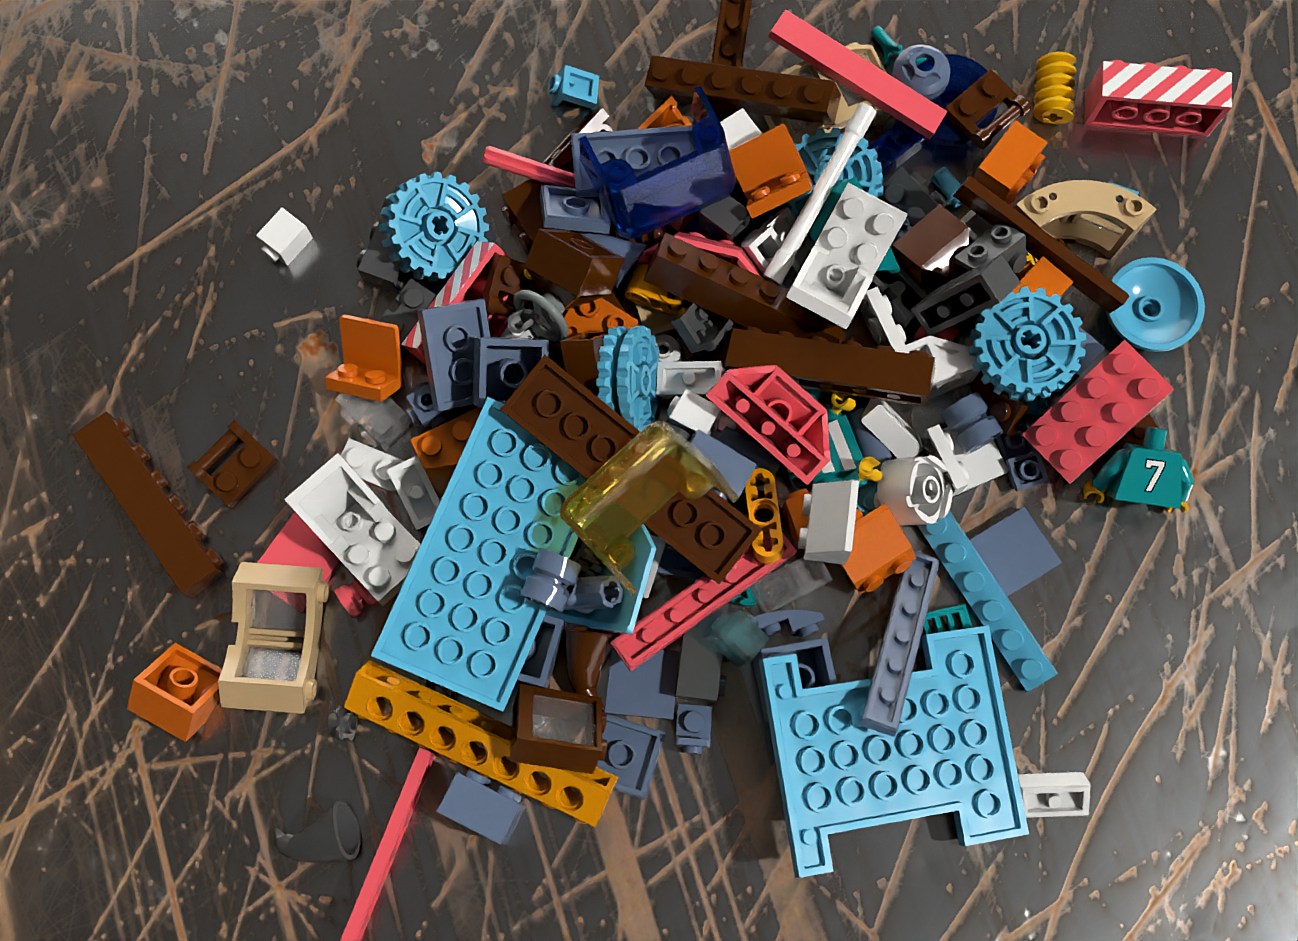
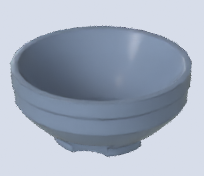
M914 45L899 54L893 65L892 77L927 99L932 100L945 91L950 79V65L948 59L938 49L929 45ZM919 58H928L933 63V69L921 71L917 68L915 61Z

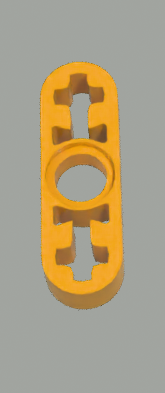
M757 468L754 469L745 485L749 520L762 529L752 542L753 554L758 561L771 564L777 562L784 553L775 478L770 471ZM756 481H763L765 498L758 499ZM760 509H769L774 514L773 518L768 522H759L755 519L754 515ZM770 532V540L773 545L772 551L769 552L765 551L763 547V533Z

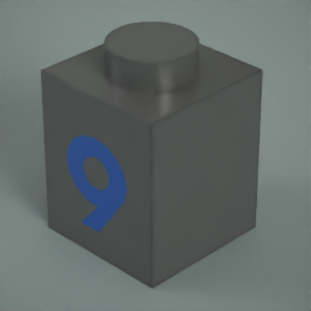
M719 189L713 197L708 195L698 208L700 212L699 226L718 240L734 242L749 225L750 214L747 208L722 189Z

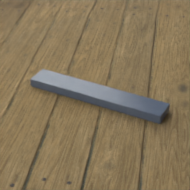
M916 551L914 553L917 559L912 561V565L899 575L860 721L861 726L892 737L898 731L940 562L937 558Z

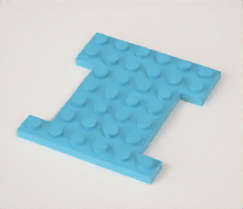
M989 625L921 636L927 670L912 672L898 731L894 737L860 725L872 679L802 689L797 654L759 660L795 877L802 878L833 872L827 834L953 811L959 846L975 845L1029 834Z

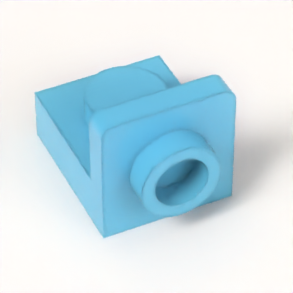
M565 65L550 79L548 91L551 93L550 104L558 106L565 100L592 109L597 104L599 75Z

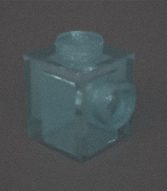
M737 610L728 614L723 612L711 625L714 631L707 639L738 667L748 665L770 638L758 627L759 622L754 616L746 611Z

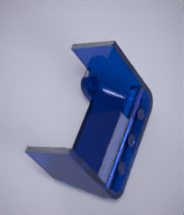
M701 86L694 89L691 110L697 122L691 131V142L695 151L639 176H636L631 165L622 159H611L600 164L586 135L580 138V161L616 232L621 237L626 239L638 238L721 201L732 194L736 183V176L725 132Z

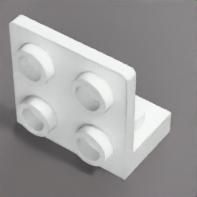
M938 424L927 429L921 437V442L927 455L937 457L946 466L947 473L943 474L946 483L952 484V497L1005 475L1008 472V468L994 440L970 454H965L956 440L958 432L950 431L949 427L941 429Z

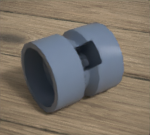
M978 392L962 398L941 414L950 431L958 432L956 440L965 454H970L982 448L1003 433L995 417L986 415L988 407Z
M539 549L532 565L535 574L534 576L527 577L520 595L541 606L563 613L570 596L567 587L575 584L582 566L554 552Z

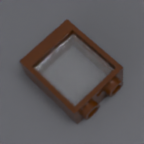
M520 684L512 707L510 761L593 774L598 761L605 759L607 751V740L602 739L607 721V714L602 712V697Z

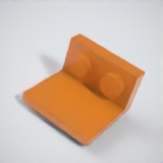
M780 124L726 152V157L748 200L746 208L752 219L812 190V179L785 124Z
M603 298L569 309L564 316L568 326L567 338L584 332H608L614 326H625V328L629 329L638 326L637 319ZM549 342L550 351L563 359L561 343Z
M346 314L339 317L344 364L338 366L335 371L325 377L326 389L379 402L384 401L404 386L398 326Z

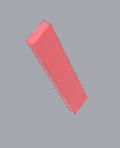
M786 9L770 31L768 38L928 139H931L947 113L945 109Z
M770 532L763 533V547L767 552L772 551L773 545L770 540ZM783 532L784 553L777 562L765 564L758 561L753 554L751 543L720 584H717L705 574L636 623L632 634L622 633L612 640L610 645L630 672L635 670L795 555L797 550Z
M422 748L418 749L340 941L362 940L436 756L432 752Z

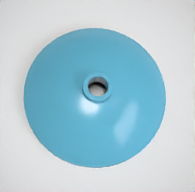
M1154 257L1137 259L1122 267L1112 278L1111 281L1127 292L1129 298L1124 305L1112 313L1106 311V314L1115 332L1132 346L1151 352L1173 350L1188 342L1200 328L1205 312L1202 290L1195 278L1177 263ZM1143 308L1149 309L1152 316L1145 315Z

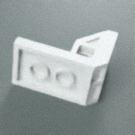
M848 183L786 298L847 330L873 280L874 274L908 214Z
M878 286L867 290L859 308L876 346H888L895 349V352L902 353L918 350L928 353L930 357H935V373L930 399L973 382L981 370L974 371L972 364L976 361V357L969 355L968 346L931 335L905 345V332L900 324H895L891 316L892 306L888 297L881 295Z
M337 453L284 500L372 596L384 606L401 590L421 544L387 510L380 499Z

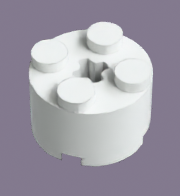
M929 455L897 458L882 463V479L878 481L877 492L874 495L875 508L885 503L899 526L937 523L936 521L939 518H944L948 514L952 503V484L946 483L943 473H947V469L940 459Z

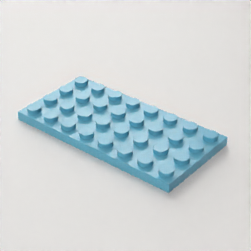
M487 397L371 656L503 712L548 609L520 595L527 577L534 576L535 574L532 565L539 549H545L568 559L570 558L599 488L502 412L500 409L503 407V403Z

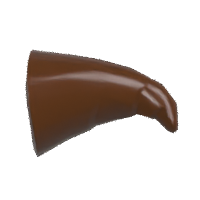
M588 627L564 629L566 665L574 693L597 697L596 686L603 664L613 649L610 642L620 634Z

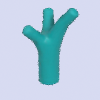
M880 26L875 27L871 31V36L883 49V65L889 66L891 54L899 56L903 51V46L896 44Z

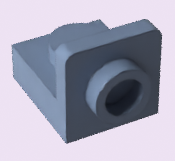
M678 704L675 746L682 747V753L702 754L703 748H710L712 706Z

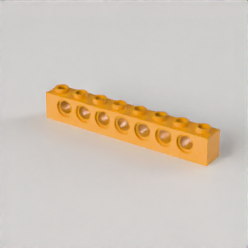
M371 660L356 672L344 705L345 709L354 712L361 719L375 722L385 727L390 733L400 734L413 740L424 749L434 750L446 756L453 763L463 764L478 771L480 775L488 779H495L509 786L514 792L531 796L541 801L548 808L558 809L571 815L576 821L583 824H590L596 827L618 780V776L598 767L595 768L593 774L518 762L516 764L512 763L506 758V756L510 757L511 726ZM383 698L387 699V700L389 701L390 705L387 704V703L383 700ZM413 712L417 713L421 719L417 718ZM444 727L449 728L453 734L447 732ZM475 741L482 744L484 749L477 746ZM537 771L544 773L548 778L540 776ZM569 786L576 788L579 793L573 792Z

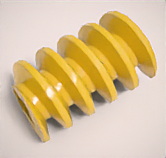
M1060 51L1051 52L1043 55L1036 63L1037 73L1035 75V106L1033 114L1037 120L1043 123L1061 125L1067 124L1074 119L1073 112H1071L1074 108V101L1071 99L1075 96V91L1072 88L1076 84L1075 78H1073L1076 74V67L1073 65L1077 60L1072 54Z

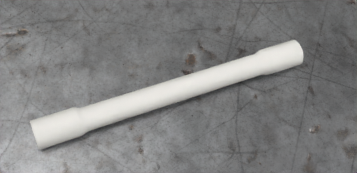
M859 103L845 128L843 137L790 232L763 275L765 279L781 285L794 262L797 251L855 147L863 138L877 112L871 106L864 103Z

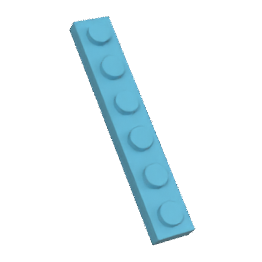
M950 510L944 518H939L936 521L937 523L917 525L983 626L989 625L992 640L1025 690L1029 692L1056 676L1058 672Z

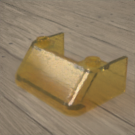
M656 421L646 426L563 502L560 508V516L633 596L637 589L621 572L633 560L635 555V547L628 539L630 535L679 491L686 498L696 499L702 497L716 486L733 503L739 497L715 464L667 422Z

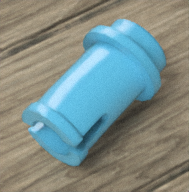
M947 166L940 168L933 174L930 180L947 198L948 205H953L954 208H957L963 203L953 195L961 184L952 175Z

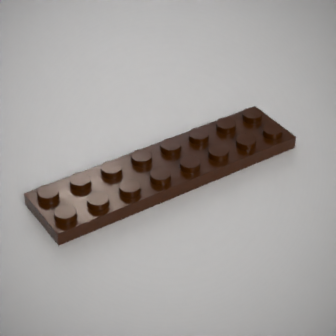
M546 355L541 358L500 409L717 584L721 583L762 531L761 528Z

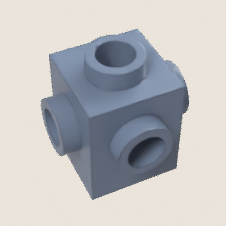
M428 382L418 384L411 390V394L406 396L411 406L406 409L409 417L415 426L422 424L426 432L456 418L452 409L434 411L433 404L428 406L432 403Z

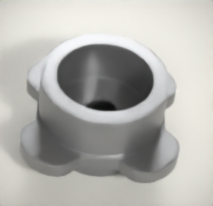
M340 705L329 714V733L332 738H337L338 740L346 738L347 742L353 741L358 728L357 716L354 712Z

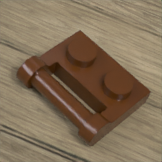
M990 69L945 107L947 111L945 116L979 149L984 150L992 143V138L1016 117L1024 116L1031 109V106L1025 97L1017 95ZM1003 102L1009 107L984 129L977 126Z
M494 254L481 298L485 299L488 315L496 313L509 318V316L516 312L514 305L499 301V291L515 296L520 290H530L543 295L534 280H528L524 276L525 263L503 255Z
M235 420L227 426L229 430L197 462L193 460L187 466L198 479L230 508L278 462L269 451ZM238 439L245 443L213 476L206 472Z

